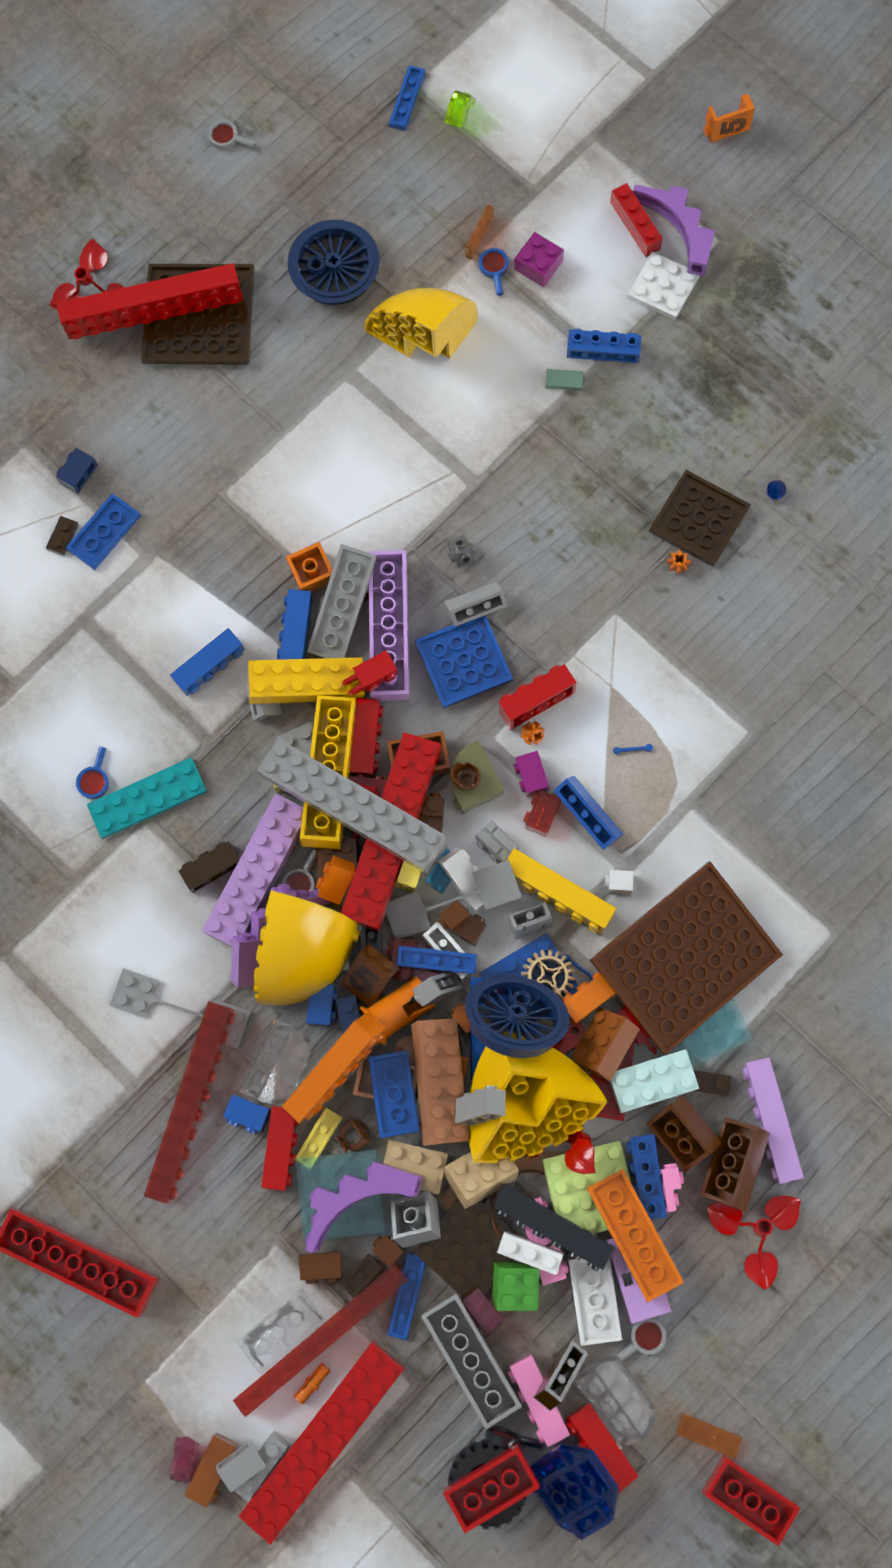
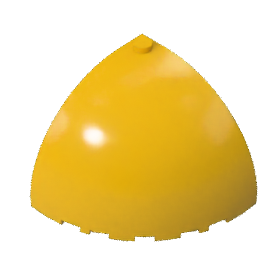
M439 288L410 289L393 295L379 304L365 320L364 331L407 357L410 356L417 346L435 358L440 353L451 358L478 321L477 306L474 301L452 291Z
M271 890L264 915L266 916L267 925L261 928L260 941L263 944L258 945L256 955L257 964H259V968L256 967L254 971V992H258V994H255L256 1003L271 1006L295 1004L309 999L310 996L330 985L346 966L354 943L359 941L361 931L358 930L359 927L356 922L324 906Z
M505 1032L503 1036L508 1037L509 1032ZM512 1033L511 1038L516 1039V1034ZM485 1047L474 1073L470 1093H474V1090L485 1089V1086H497V1089L505 1090V1116L475 1126L468 1125L469 1145L473 1160L476 1163H498V1159L509 1158L510 1161H515L516 1158H520L525 1154L530 1157L542 1153V1148L551 1144L557 1146L568 1140L569 1134L581 1131L583 1129L582 1125L589 1118L593 1120L606 1105L607 1100L596 1083L581 1067L554 1048L536 1057L514 1058L499 1054Z

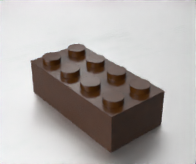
M724 1117L718 1136L722 1144L713 1151L700 1196L746 1212L770 1132L758 1126Z

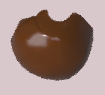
M457 762L451 768V780L457 789L470 791L479 785L481 773L478 767L470 762Z

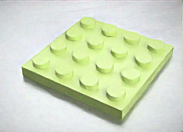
M621 1141L594 1147L595 1173L579 1174L568 1169L565 1164V1154L542 1159L554 1211L592 1234L606 1231L608 1228L587 1188L621 1169L624 1170L630 1181Z

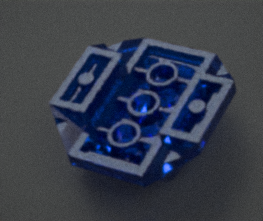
M561 1444L530 1465L540 1484V1488L534 1492L559 1527L583 1540L613 1521L619 1486L593 1449Z

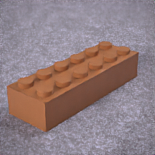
M457 1018L417 1021L411 1024L423 1146L469 1141L468 1125L455 1124L456 1099L464 1096Z

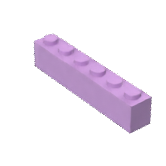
M770 1057L745 1063L742 1073L744 1079L749 1082L750 1088L747 1090L750 1100H754L756 1107L753 1108L755 1119L759 1120L762 1129L770 1132L765 1156L767 1160L771 1161L772 1168H770L772 1180H776L777 1184L804 1178Z

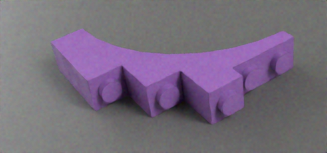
M635 184L633 193L640 204L657 211L667 218L683 238L688 256L687 273L704 276L715 230L698 227L702 210L685 206L689 189L671 186L670 191Z
M279 884L278 887H271L272 891L294 896L318 905L332 903L317 897V888L314 891H295L288 884ZM266 908L252 912L251 934L240 933L239 936H232L231 982L237 987L254 986L255 984L254 971L256 967L259 968L256 960L258 945L263 944L260 941L261 928L267 925L266 916H264Z
M374 1161L367 1169L366 1176H368V1179L352 1174H344L338 1183L339 1192L322 1186L316 1187L311 1192L309 1200L311 1202L310 1208L316 1209L317 1212L313 1214L311 1219L313 1226L311 1232L306 1236L305 1244L307 1246L305 1250L312 1253L319 1252L324 1237L332 1224L345 1210L363 1199L383 1193H397L411 1197L418 1196L423 1176Z

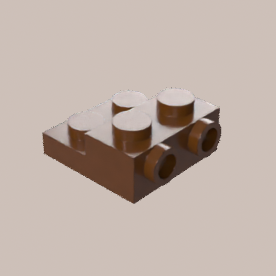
M430 793V796L425 797L418 820L441 833L445 798H442L441 794Z

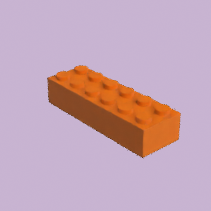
M370 1012L356 1019L282 1107L298 1123L305 1119L309 1121L314 1115L316 1116L324 1108L323 1104L336 1094L334 1091L348 1080L346 1077L360 1066L359 1062L372 1052L371 1048L384 1038L383 1032L387 1028Z

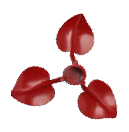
M92 238L83 248L79 258L80 267L74 271V276L77 279L75 281L77 289L71 283H63L58 286L49 303L51 308L58 311V302L80 298L81 296L78 294L80 292V284L83 286L93 284L101 292L124 288L118 283H111L105 291L94 282L91 273L94 272V269H103L108 262L107 252L95 239Z
M583 1129L569 1134V1139L564 1141L571 1144V1149L565 1153L566 1166L571 1171L579 1174L595 1173V1153L590 1135L582 1132ZM542 1153L530 1156L529 1158L539 1157Z
M792 1196L774 1197L766 1203L764 1208L765 1214L770 1219L762 1218L755 1223L740 1222L743 1216L741 1210L717 1202L708 1205V1218L712 1226L721 1234L733 1235L737 1232L739 1225L753 1227L755 1235L761 1237L758 1254L752 1253L746 1258L744 1271L752 1282L763 1290L768 1289L776 1278L778 1263L776 1257L771 1252L762 1254L766 1236L772 1232L773 1224L777 1229L786 1231L796 1225L799 1218L801 1200Z

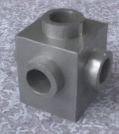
M464 534L447 541L450 550L448 552L451 562L455 561L458 568L475 561V547L472 542H468Z

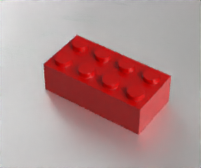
M565 664L552 667L546 675L540 674L533 679L532 683L528 685L523 684L513 694L507 693L500 698L499 713L510 731L575 694L577 682Z
M516 1444L444 1488L443 1495L465 1534L539 1489L540 1484L519 1445Z
M725 1454L722 1455L702 1489L704 1496L778 1547L801 1509L791 1499Z

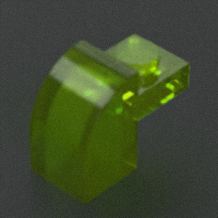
M455 90L448 104L444 122L461 128L466 123L468 111L475 105L476 98L472 97L469 93Z

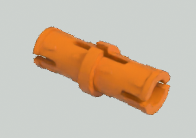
M320 1363L310 1377L307 1376L306 1382L294 1395L295 1399L304 1405L310 1395L320 1388L319 1385L331 1370L325 1364Z

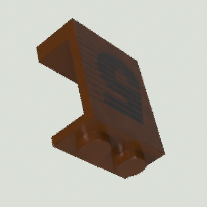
M368 944L358 953L340 984L370 1007L383 996L382 991L386 984L400 968Z

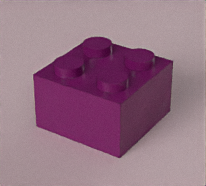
M534 232L514 258V270L544 287L563 262L564 249Z

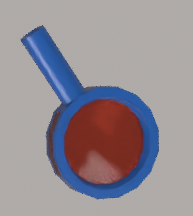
M489 248L482 252L479 257V269L484 276L493 278L497 296H502L504 293L500 277L507 272L508 257L501 249Z
M99 746L94 766L83 769L76 778L77 790L85 798H100L109 788L108 776L101 769L106 752L105 747Z

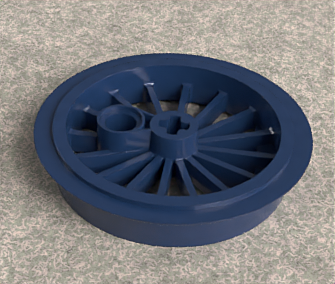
M344 220L321 221L306 228L295 239L288 254V271L294 285L309 298L327 305H341L360 297L374 281L380 263L378 247L372 236L359 225ZM331 237H340L336 253L333 251ZM329 238L330 254H328L320 242L321 239ZM344 238L351 239L350 244L341 253ZM317 243L326 257L310 248V246ZM358 244L359 249L347 256L352 248ZM305 252L313 255L311 258L303 257ZM361 255L362 259L353 260L354 258ZM300 263L308 264V268L300 269ZM314 265L320 266L317 269L312 268ZM363 265V269L353 267ZM310 273L312 275L311 277L305 280L302 277L303 274ZM350 273L360 274L364 276L360 280ZM335 276L337 292H330L332 281ZM338 276L346 286L347 290L340 291ZM344 276L355 282L356 285L350 287ZM321 278L315 287L309 285L310 283ZM329 278L326 291L319 290Z
M499 975L486 978L470 989L465 1000V1011L471 1030L476 1038L489 1049L505 1056L531 1058L542 1055L565 1036L569 1028V1013L561 998L545 985L529 978L514 975ZM501 995H507L509 1006ZM490 997H493L496 1002L492 1001V1000L489 999V998H490ZM538 1005L542 1007V1009L532 1011ZM510 1029L508 1037L503 1036ZM513 1030H515L516 1039L511 1038Z

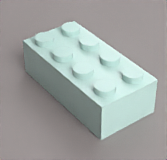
M686 1049L618 1070L611 1081H609L620 1114L699 1089Z

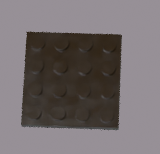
M685 470L651 525L649 532L714 567L751 504Z
M457 1199L439 1220L441 1238L420 1243L413 1252L474 1308L493 1286L494 1262H514L515 1259L497 1253L502 1239L493 1227L490 1209L482 1201H478L465 1209L460 1200ZM493 1212L494 1221L502 1235L505 1231L516 1234Z

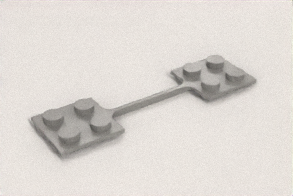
M506 860L472 872L476 882L475 891L429 907L423 904L419 891L389 901L386 915L395 940L430 929L431 924L427 916L428 911L456 900L477 894L481 897L486 910L521 898L522 895L510 861Z
M124 968L122 969L109 1006L147 1018L151 1005L158 1002L204 1018L205 1026L201 1037L236 1049L239 1048L251 1011L214 999L210 1012L203 1015L157 999L155 993L159 980Z

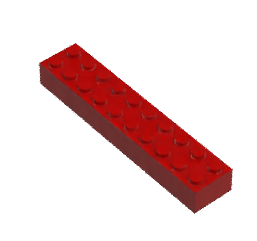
M231 263L58 302L57 308L60 323L69 340H76L84 336H94L106 331L112 332L124 327L130 328L142 323L148 324L151 321L160 319L166 320L169 317L183 316L191 312H201L209 308H219L222 305L236 304L244 300L235 265Z
M404 732L381 798L418 819L442 750L441 744ZM366 839L341 914L349 917L358 925L380 931L403 860Z
M373 1340L238 1517L271 1545L403 1372L405 1366Z

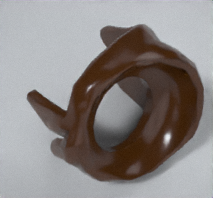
M351 1118L342 1125L339 1130V1137L335 1136V1139L340 1142L345 1152L348 1149L357 1151L369 1143L370 1132L365 1123ZM349 1128H355L359 1132L360 1140L356 1144H350L346 1141L345 1133Z

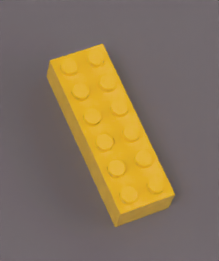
M363 657L248 661L249 704L317 702V695L356 698V701L357 698L364 699V691L353 696L348 694L350 689L359 685L358 680L348 686H344L342 683L343 680L354 674L353 667L363 663Z
M514 848L507 860L510 861L517 884L521 886L520 889L529 895L531 893L535 894L540 902L545 901L546 905L550 903L555 906L554 909L561 914L567 913L572 916L571 920L578 924L584 923L589 926L588 930L595 934L604 933L617 908Z

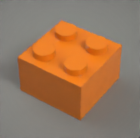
M320 542L286 556L287 563L300 590L311 591L312 593L328 586L333 569Z

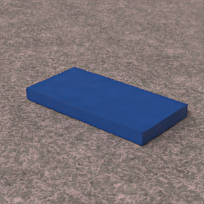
M112 493L67 545L66 550L95 571L137 522L141 514Z
M408 1050L368 1057L380 1139L421 1132Z

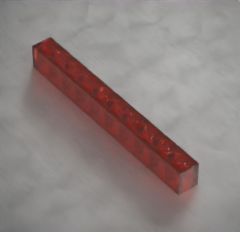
M210 1001L207 1003L144 1197L167 1204L171 1203V1200H174L177 1195L178 1189L175 1187L177 1181L182 1179L184 1173L182 1166L184 1160L187 1161L191 1152L189 1145L191 1141H194L197 1134V1129H195L197 1121L200 1122L203 1116L201 1108L203 1102L208 1100L210 1094L208 1087L210 1082L213 1083L216 1071L214 1069L216 1063H219L222 1058L223 1052L220 1050L222 1044L227 1042L229 1036L227 1029L229 1025H232L235 1018L234 1009Z
M395 1263L232 1400L243 1416L247 1417L407 1282L409 1277L399 1264Z

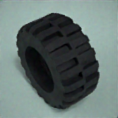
M487 1439L470 1443L468 1447H464L459 1455L455 1457L449 1472L448 1486L472 1472L478 1465L487 1463L509 1448L495 1445ZM527 1496L479 1526H482V1529H489V1527L497 1529L501 1528V1525L504 1523L509 1524L515 1516L521 1513L523 1505L525 1506Z

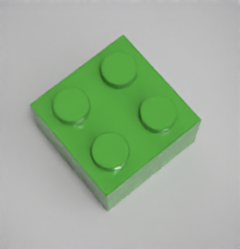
M494 1262L492 1304L497 1311H538L540 1269L523 1262Z

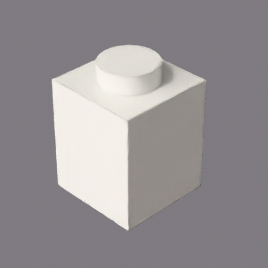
M610 870L609 875H605V887H608V893L631 894L633 891V871Z

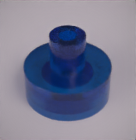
M781 480L771 481L767 486L768 496L771 499L783 498L786 494L785 483Z

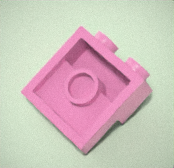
M676 1163L662 1165L663 1169L660 1170L666 1212L676 1211V1206H679L677 1193H674L673 1189H681V1184H684L683 1173L678 1170Z

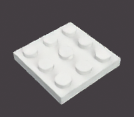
M651 252L630 289L627 298L676 320L700 275L687 273V267Z

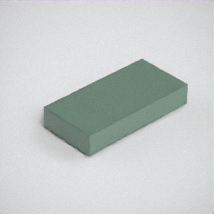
M547 369L546 388L582 391L583 371Z

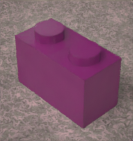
M538 751L517 756L513 767L516 775L519 774L521 781H519L521 792H525L526 797L549 791V784Z

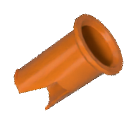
M414 976L413 979L368 1008L359 1007L362 1015L370 1012L387 1028L383 1032L384 1038L380 1041L383 1046L386 1045L388 1037L426 1012L436 1008L435 1004L422 1007L418 1002L402 1007L414 996L415 993L412 989L422 983L417 976Z

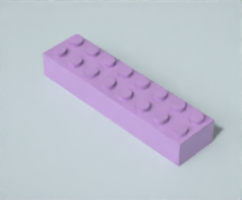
M406 550L369 551V553L377 555L369 581L370 658L386 650L398 671L394 680L379 684L376 690L370 692L371 699L380 701L410 700Z
M278 794L273 796L202 929L205 934L232 947V936H239L240 933H250L252 912L263 908L270 895L271 887H274L300 838L303 815L302 806Z

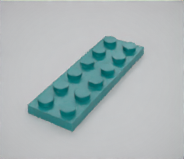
M190 757L88 803L87 807L100 838L105 839L207 793V790L193 758Z

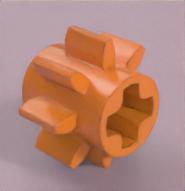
M678 550L675 554L671 552V559H667V564L671 565L669 571L673 570L677 575L682 570L687 572V566L691 563V560H687L688 553L684 554L681 550Z
M528 721L522 727V735L520 737L525 739L524 742L529 745L532 742L537 745L542 741L545 729L536 721L533 724Z

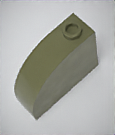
M479 740L463 748L454 759L452 767L457 762H470L478 767L481 773L480 783L475 789L462 791L453 785L450 771L451 789L455 798L453 803L457 811L461 809L462 813L465 814L504 795V789Z

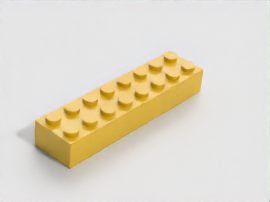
M317 695L310 757L349 779L356 698ZM304 802L300 831L302 847L341 849L343 825Z

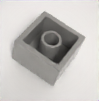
M429 1191L419 1193L415 1197L406 1196L390 1200L393 1240L399 1245L407 1247L441 1238L438 1201Z

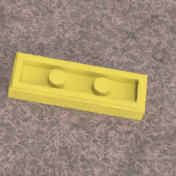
M325 1107L296 1155L295 1161L312 1170L343 1117Z

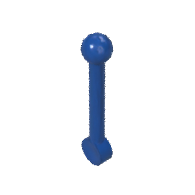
M647 744L641 747H615L613 752L615 754L639 750L651 752L653 746L652 744Z
M564 955L567 957L564 962H571L573 966L588 975L591 981L594 979L592 977L594 974L570 959L569 955Z

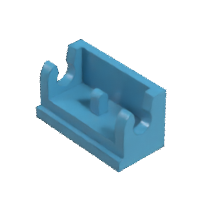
M446 848L439 860L451 851ZM437 861L425 882L426 885L443 894L451 880Z

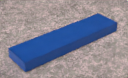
M408 66L389 121V127L406 131L426 73L424 68Z
M399 946L397 966L476 974L478 954Z
M407 1252L387 1336L406 1341L426 1265L416 1254Z

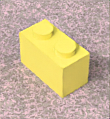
M403 861L395 887L413 893L421 871Z

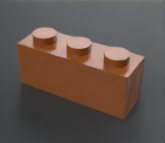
M216 1432L184 1496L206 1508L210 1503L214 1504L220 1493L217 1488L220 1482L224 1484L215 1466L236 1451L238 1443Z

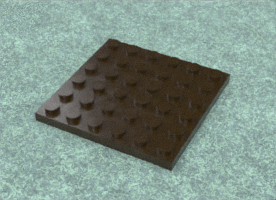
M148 264L147 282L227 264ZM234 264L244 301L144 324L142 364L249 365L254 264Z

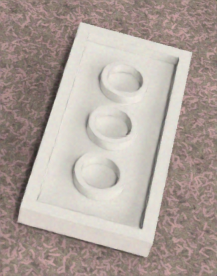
M582 1258L580 1260H568L581 1346L622 1340L610 1258L604 1270L599 1268L598 1271L588 1267V1261Z

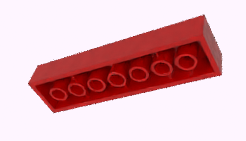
M18 1208L10 1209L0 1229L1 1252L136 1318L143 1315L160 1277Z

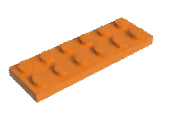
M621 1169L589 1186L587 1190L646 1302L648 1303L683 1284L682 1277L624 1170Z

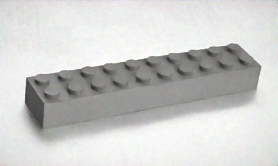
M279 738L257 770L262 778L427 874L447 841L445 835Z

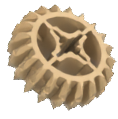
M541 950V957L534 953L535 961L531 958L527 959L530 966L524 964L523 968L528 972H522L521 976L532 979V971L538 965L541 976L535 981L548 985L561 999L563 998L562 992L565 995L569 994L565 988H573V985L568 983V981H575V977L569 976V974L574 973V969H567L572 963H563L567 957L563 956L559 959L560 952L558 951L555 957L551 956L552 950L548 951V956H545L544 950ZM551 961L558 964L559 967L549 969L543 962ZM544 970L545 972L554 973L551 977L552 983L543 979L545 976ZM564 972V983L558 988L555 977L559 973Z

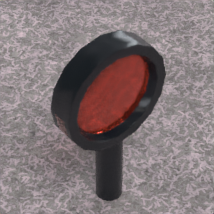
M491 1426L486 1429L485 1438L489 1442L510 1449L518 1444L519 1446L523 1445L541 1449L543 1445L539 1439L523 1437L512 1430L499 1426Z

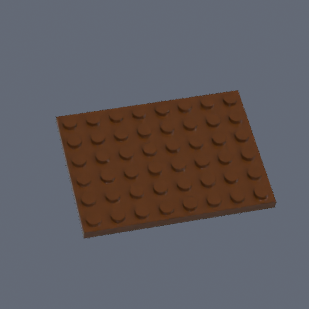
M708 861L589 960L663 1055H667L783 956V954L711 861Z

